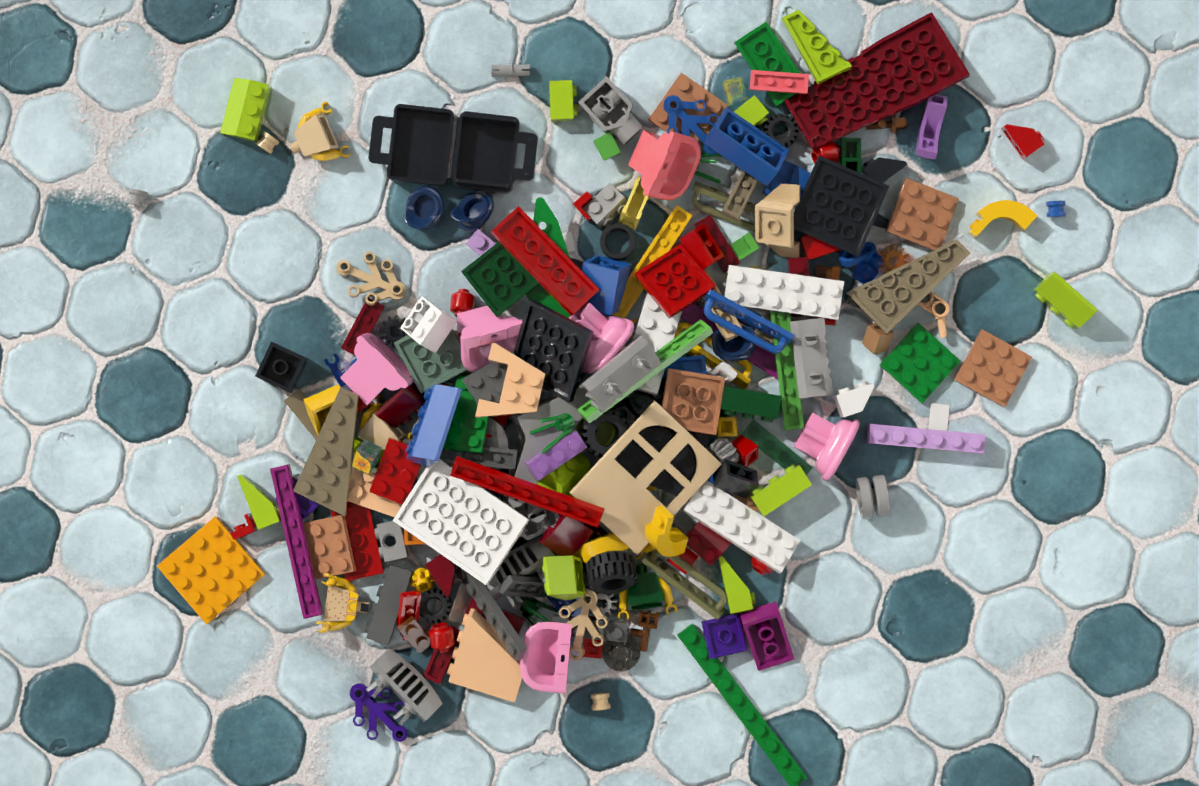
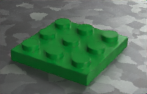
M917 323L879 366L922 404L961 361L922 325Z

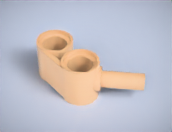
M931 291L928 294V301L926 303L920 302L918 306L924 308L937 319L940 338L948 337L945 318L949 312V305ZM936 304L943 306L944 311L942 314L935 312Z

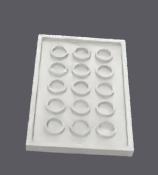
M439 458L437 463L426 467L393 521L470 575L488 585L530 519L483 487L450 476L453 467Z

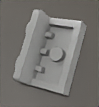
M609 183L583 210L603 230L612 224L613 219L618 214H621L627 200Z

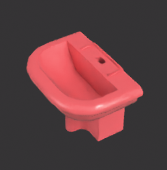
M643 130L628 165L642 174L641 186L644 189V195L661 200H673L680 197L690 185L701 158V148L695 139L686 135L670 132L659 136L658 134Z

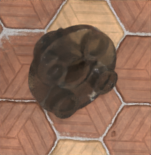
M628 634L626 643L605 641L602 648L604 662L615 671L621 672L632 669L640 658V646L637 640Z

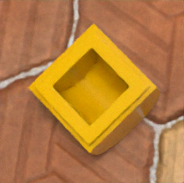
M737 417L719 418L717 427L718 437L738 436Z

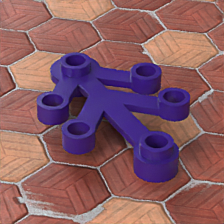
M362 683L353 685L350 689V697L355 701L354 725L359 727L365 722V717L363 716L364 703L369 708V730L366 734L368 739L375 740L379 735L377 730L378 717L392 731L394 740L398 742L404 741L408 736L407 728L401 725L397 726L383 712L396 711L398 713L400 710L396 708V705L401 703L404 707V702L375 703L370 697H372L376 689L367 692L366 685ZM385 687L377 696L389 699L392 696V690L389 687ZM356 690H361L363 692L362 696H357ZM388 690L390 695L384 696L383 691ZM357 717L362 718L363 721L361 724H358L356 722ZM375 731L376 736L370 737L369 732ZM402 731L403 737H397L396 732Z

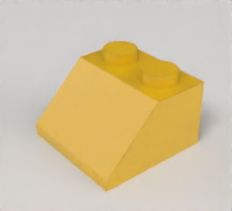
M339 384L303 399L308 416L317 435H319L338 394Z

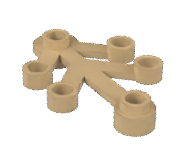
M372 252L364 254V262L368 265L371 275L352 267L351 263L347 260H341L337 263L336 271L339 276L347 277L352 275L368 282L360 286L351 285L348 288V295L351 298H356L359 294L376 288L384 289L385 291L378 294L368 293L366 295V303L372 306L376 302L387 298L401 300L406 295V287L402 282L396 280L392 270L393 263L388 259L382 261L381 269L386 272L389 283L382 280L375 263V255ZM372 256L373 260L368 261L366 257ZM386 263H388V264H390L391 267H390V268H384L383 265L386 264ZM341 265H347L348 268L343 270L340 267ZM397 287L400 289V292L395 293L393 289ZM351 289H356V290H357V293H356V294H352V293L350 292V290H351ZM372 296L375 298V300L373 302L368 301V297Z
M585 589L586 596L591 598L590 602L585 600V596L580 597L577 601L568 606H563L559 610L560 617L566 619L571 615V612L582 607L580 615L566 622L572 624V628L578 625L574 645L570 647L569 657L575 661L580 660L585 653L582 646L585 628L591 634L594 646L598 647L604 643V636L598 632L588 616L589 611L591 610L597 618L596 625L599 628H605L609 622L608 618L602 614L597 606L598 596L592 589ZM566 609L568 611V615H564L562 613V610ZM599 619L605 620V624H600ZM599 637L601 639V643H597L595 641V638ZM576 650L578 651L579 655L574 656L572 652Z

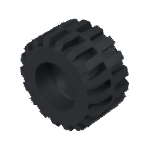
M607 410L591 423L583 422V427L580 430L581 439L587 446L585 449L590 454L602 458L629 429L630 425L620 413ZM605 422L612 424L616 429V438L608 446L599 444L595 438L597 426Z
M603 552L591 557L586 563L589 587L594 592L600 594L619 593L631 588L637 582L634 557L628 552Z

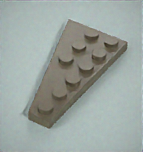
M956 239L846 294L888 334L970 252Z
M340 387L293 491L346 516L359 394Z

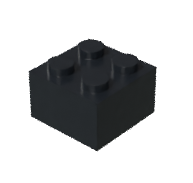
M271 342L255 377L289 393H293L309 358Z

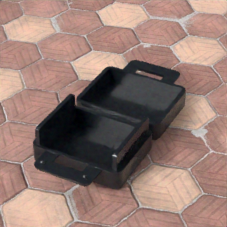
M398 104L394 108L393 117L375 116L373 118L368 159L371 163L388 165L387 177L395 182L443 187L447 184L448 178H450L453 185L458 189L509 194L513 189L514 179L525 181L533 179L538 137L534 133L519 132L520 122L518 118L513 116L464 111L458 119L455 118L453 111L450 109ZM383 128L392 129L389 153H381ZM518 143L526 144L523 169L515 168Z

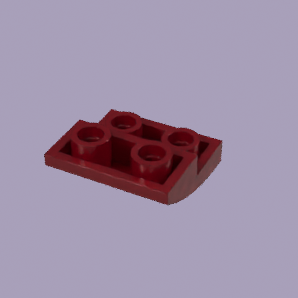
M561 515L553 528L548 526L539 543L560 556H572L586 542L593 530L575 519Z

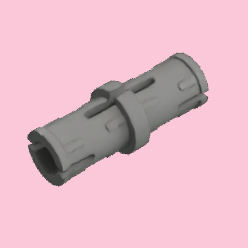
M491 64L492 70H499L491 71L492 77H530V71H522L530 70V64Z

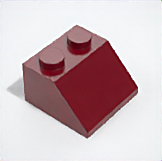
M413 382L410 386L401 389L374 414L394 427L400 424L405 426L412 420L411 415L413 413L418 414L421 406H424L426 399H424V394L420 393Z
M699 521L686 534L688 537L687 546L710 566L731 544L730 541Z
M440 554L426 563L425 566L447 597L453 590L457 565Z

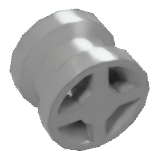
M130 188V197L126 203L145 208L146 203L144 201L148 196V192Z

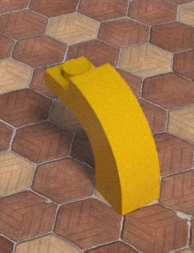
M1011 200L996 201L988 204L976 213L980 221L976 219L969 226L971 230L968 234L972 238L977 237L992 220L998 218L1011 221L1023 231L1038 215L1022 203Z
M660 505L655 509L652 522L645 526V538L663 556L673 557L683 554L688 537L677 527L671 529L674 516L665 507Z
M613 532L587 540L573 556L582 558V562L585 564L591 557L607 551H623L629 547Z

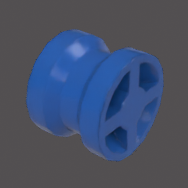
M1065 201L1046 202L1048 207L1047 218L1066 217V212L1064 211Z

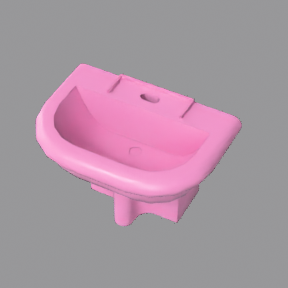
M587 302L569 318L594 331L582 372L587 374L597 372L614 358L634 331V323L631 320L615 316H603L591 303Z
M488 306L457 313V330L462 335L460 339L463 366L468 371L474 373L490 364L492 361H488L492 343H496L509 352H514L522 320L512 316L503 317L500 315L496 317Z
M365 333L357 337L358 343L354 349L357 361L340 377L354 393L359 394V398L366 405L372 403L386 388L395 391L401 387L406 388L414 382L404 361L388 345H385V342L371 333Z
M811 413L793 447L815 458L816 471L821 474L822 480L828 481L836 472L860 426V421L858 419H844L834 425L822 417Z
M539 622L531 626L525 633L523 643L527 649L520 661V670L524 682L532 689L565 694L572 624ZM561 655H565L564 662H561Z

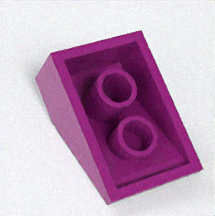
M776 601L740 612L742 624L758 671L795 660Z

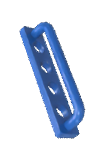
M709 290L705 295L704 314L709 320L768 352L779 353L783 351L785 346L789 345L795 337L793 333L713 290ZM713 305L779 340L778 345L774 346L712 312Z

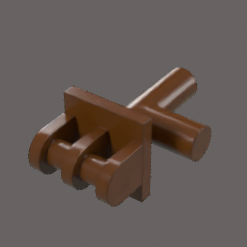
M894 114L891 121L880 120L866 126V130L892 128L893 134L897 135V130L906 129L908 122L905 118H896Z
M640 610L638 626L643 627V630L631 628L630 636L642 637L640 651L647 652L650 630L651 628L657 629L659 612L654 614L651 611L647 613Z

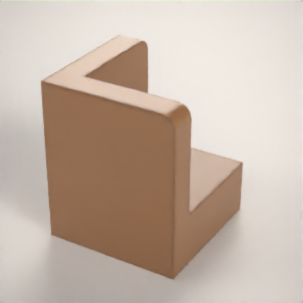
M876 323L870 324L866 329L862 344L873 354L887 351L894 332L891 330L886 334Z

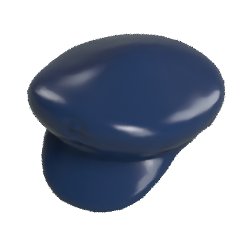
M429 186L416 188L410 194L406 203L404 214L406 224L420 230L434 228L440 221L444 211L442 195L439 191Z
M473 191L467 194L458 206L451 211V217L462 230L475 232L492 215L494 201L484 191Z
M741 326L742 329L755 335V331L750 326ZM719 329L712 336L713 352L725 361L746 360L755 351V344L741 336L726 342Z

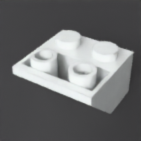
M421 296L404 321L401 329L417 343L436 353L457 321Z
M868 381L855 384V389L850 390L849 387L837 390V395H834L833 398L839 416L846 417L863 411L875 387L874 383L868 384Z

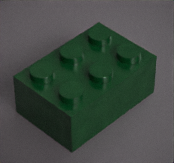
M724 386L720 410H723L722 414L735 416L736 412L742 413L741 417L754 419V416H760L761 421L773 422V419H778L782 396Z

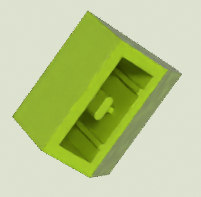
M575 556L543 557L542 569L545 574L546 583L544 588L547 596L565 601L586 596L582 558Z

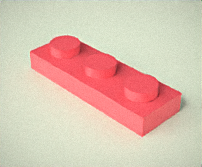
M751 70L750 90L807 94L809 74Z

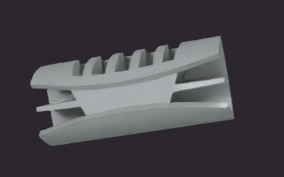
M824 318L790 322L791 333L795 335L792 344L799 398L832 395L833 386L832 378L829 376L831 369L828 368L830 361L827 359L828 349H826L827 340H825L824 335L826 334Z
M639 336L583 382L579 388H586L588 392L585 396L592 399L590 404L600 412H604L617 398L622 397L624 392H628L631 386H635L637 381L642 380L647 373L652 372L661 363L643 336Z
M542 536L520 545L507 554L489 584L485 585L494 600L504 595L501 594L498 588L509 575L532 577L538 574L545 585V574L542 569L543 557L557 555L539 543ZM506 595L513 608L517 607L514 598L520 604L523 603L519 595Z
M391 649L383 653L369 667L378 678L366 688V691L369 692L376 687L377 689L372 694V697L375 698L387 686L404 702L405 706L393 716V719L396 720L403 715L398 723L402 726L412 714L424 722L443 704L427 680L410 663Z

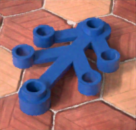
M671 95L663 102V108L669 114L666 133H669L670 129H674L676 133H679L676 128V116H678L682 120V135L690 136L691 130L703 143L707 135L696 123L714 126L715 123L710 122V117L714 116L716 121L719 118L716 114L697 116L687 115L683 111V109H695L698 112L705 110L706 103L703 100L686 102L681 101L678 96ZM672 101L676 103V108L674 109L670 107V102ZM698 102L703 104L702 109L697 108ZM704 144V151L707 154L714 155L717 153L716 151L710 150L709 147Z

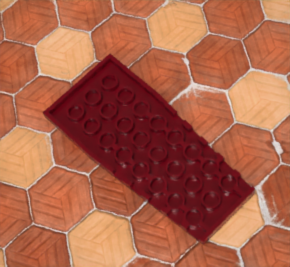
M931 12L878 40L861 51V54L857 57L847 60L852 65L851 69L818 85L814 81V84L808 87L807 94H797L789 100L786 99L785 105L809 146L814 150L915 106L970 77V73Z

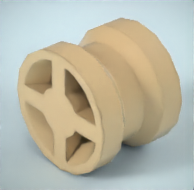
M264 131L262 138L257 140L255 144L269 154H272L273 147L278 145L279 141Z
M609 692L590 694L593 700L592 710L611 708L610 703H608Z

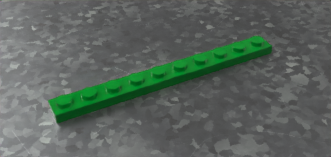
M691 623L677 634L679 639L789 786H797L807 779V776L719 658L709 659L706 641L695 626Z

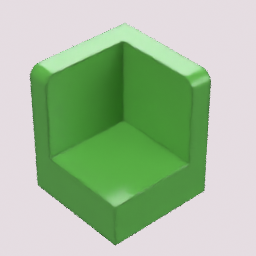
M611 132L593 140L596 149H598L604 161L621 154Z
M750 232L730 244L739 261L759 249Z

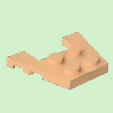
M492 343L488 361L508 366L499 403L479 399L475 417L536 413L545 373L496 343Z

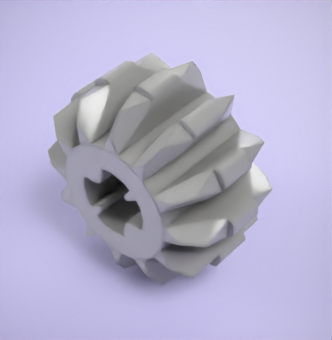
M720 437L711 442L707 447V450L720 463L725 459L735 463L739 461V453L736 452L737 448L726 438Z
M615 593L609 595L597 594L598 599H606L607 601L605 602V607H599L604 616H606L605 612L610 616L613 615L609 610L610 608L617 610V606L611 603L618 602V599H610ZM587 596L586 599L591 601V598Z

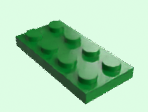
M764 22L734 42V45L751 70L800 73L767 22ZM765 91L775 107L795 95V93Z
M457 375L455 387L462 389L443 448L448 451L483 455L490 416L475 417L477 404L462 381L467 376Z

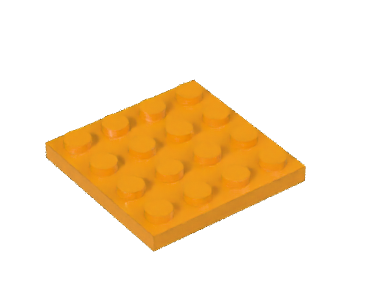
M217 516L213 517L157 565L159 570L205 624L212 621L265 575L264 571L237 540H233L231 533Z

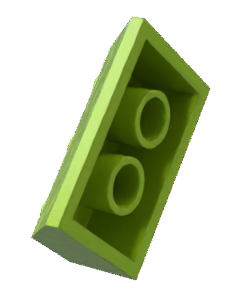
M234 78L220 134L257 142L271 86L254 80Z
M1055 271L1047 274L1033 290L1036 294L1035 298L1041 303H1047L1050 306L1049 310L1054 315H1060L1065 319L1063 321L1064 324L1071 329L1073 327L1075 329L1080 328L1098 311L1097 308Z
M580 452L543 477L536 484L574 497L570 491L590 471V461L584 453Z

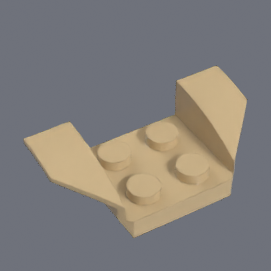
M780 184L755 205V241L767 244L781 257L800 258V242L794 241V206L800 202V185Z

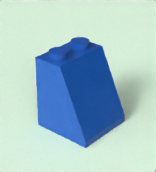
M595 255L584 261L582 272L600 289L587 303H591L603 316H611L618 312L632 264L600 255Z

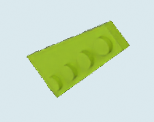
M800 10L782 17L781 21L817 85L852 68V65L844 60L841 53L827 42L826 37L815 29V26Z

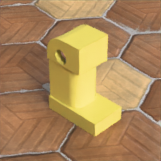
M639 176L635 180L626 206L624 205L618 223L627 225L633 230H636L643 208L650 198L644 195V189L641 186L642 177Z

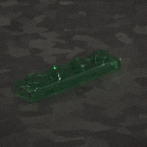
M754 419L741 433L745 438L757 444L763 453L784 470L793 464L795 467L800 465L806 476L813 467Z

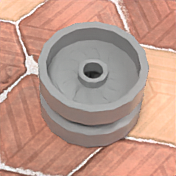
M873 476L872 488L867 477L856 478V498L861 519H872L874 507L878 517L890 516L889 495L885 476Z

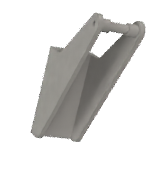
M578 383L572 402H567L553 395L539 402L536 413L514 414L510 416L519 435V441L516 448L518 449L517 469H510L509 475L534 484L539 481L534 479L524 463L541 452L563 432H559L556 427L533 435L530 434V431L554 423V421L541 423V419L558 416L563 413H569L572 416L575 426L571 429L574 430L582 418L577 409L591 400V398L585 396L588 390L586 388H579L580 383ZM502 494L503 502L508 505L519 507L524 502Z

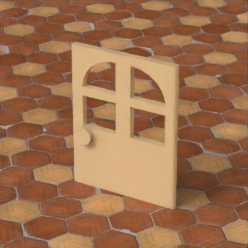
M654 401L577 483L570 493L577 499L605 508L600 521L638 555L649 543L645 538L646 524L652 522L656 507L660 505L665 507L646 489L649 484L665 469L685 487L665 507L674 516L719 468L721 463ZM653 425L666 426L677 432L660 452L655 450L638 433L644 428ZM632 439L654 458L636 478L615 460ZM687 444L692 447L697 460L696 473L691 481L687 480L670 464Z

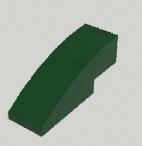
M840 138V165L861 173V138Z

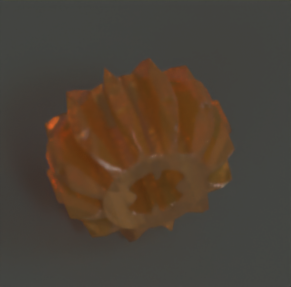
M894 245L893 251L890 246L886 247L887 253L883 250L880 251L884 258L879 257L877 261L883 262V264L878 266L879 269L886 268L883 274L910 262L904 260L909 257L908 253L902 255L905 248L902 247L898 252V246ZM893 256L896 257L895 260L898 259V263L894 266L891 265L892 262H889V259H892Z

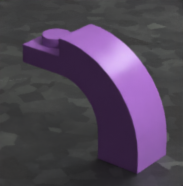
M936 94L926 100L915 151H917V156L926 159H936L940 129L947 108V96Z

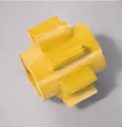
M418 568L412 573L410 581L411 586L416 587V591L425 592L433 587L435 579L428 569Z

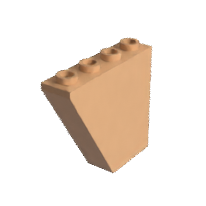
M471 608L469 615L465 614L462 625L465 628L464 631L460 630L457 638L460 645L459 647L455 646L452 655L455 661L454 664L450 663L447 672L450 675L449 682L515 703L522 681L521 659L515 661L513 656L508 653L503 641L498 638L493 626L474 608Z

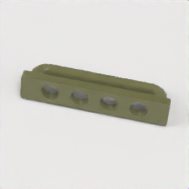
M695 181L692 188L694 191L692 203L696 209L755 232V224L743 219H739L736 222L721 214L720 210L702 204L700 202L701 194L724 203L727 202L730 194ZM748 201L744 211L755 214V205L757 204Z
M656 549L646 554L642 560L646 566L715 619L719 620L727 604V595L720 587L678 555L668 557L719 596L720 601L717 603L659 558L661 554Z

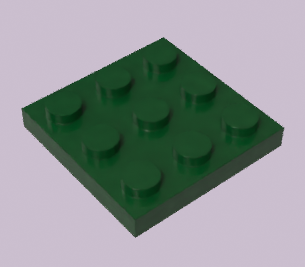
M497 242L461 271L496 317H499L540 284L500 242Z

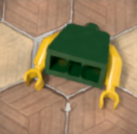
M645 564L637 565L636 584L619 593V608L621 609L618 612V619L620 620V614L623 612L627 614L628 620L629 611L664 607L669 615L668 608L673 606L676 613L677 607L672 603L673 596L670 586L663 578L657 577L655 572L648 573V568Z

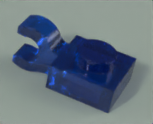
M874 253L868 262L862 260L852 272V278L863 284L872 281L879 273L878 268L883 264V261L880 260L882 256Z
M333 354L335 362L331 364L326 358L324 359L325 364L331 369L339 386L345 387L347 384L340 377L346 371L345 369H340L338 366L340 358L337 354Z

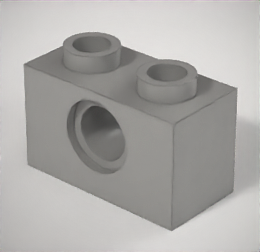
M394 521L377 524V528L374 531L376 539H380L381 547L378 548L380 558H384V561L388 562L409 557L407 546L404 545L403 528ZM387 536L395 537L396 544L394 546L387 545Z

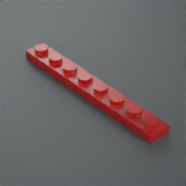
M458 456L454 461L450 476L597 528L605 509Z

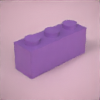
M572 430V433L566 435L546 453L542 454L541 451L524 464L534 479L540 480L583 451L587 446L578 432Z

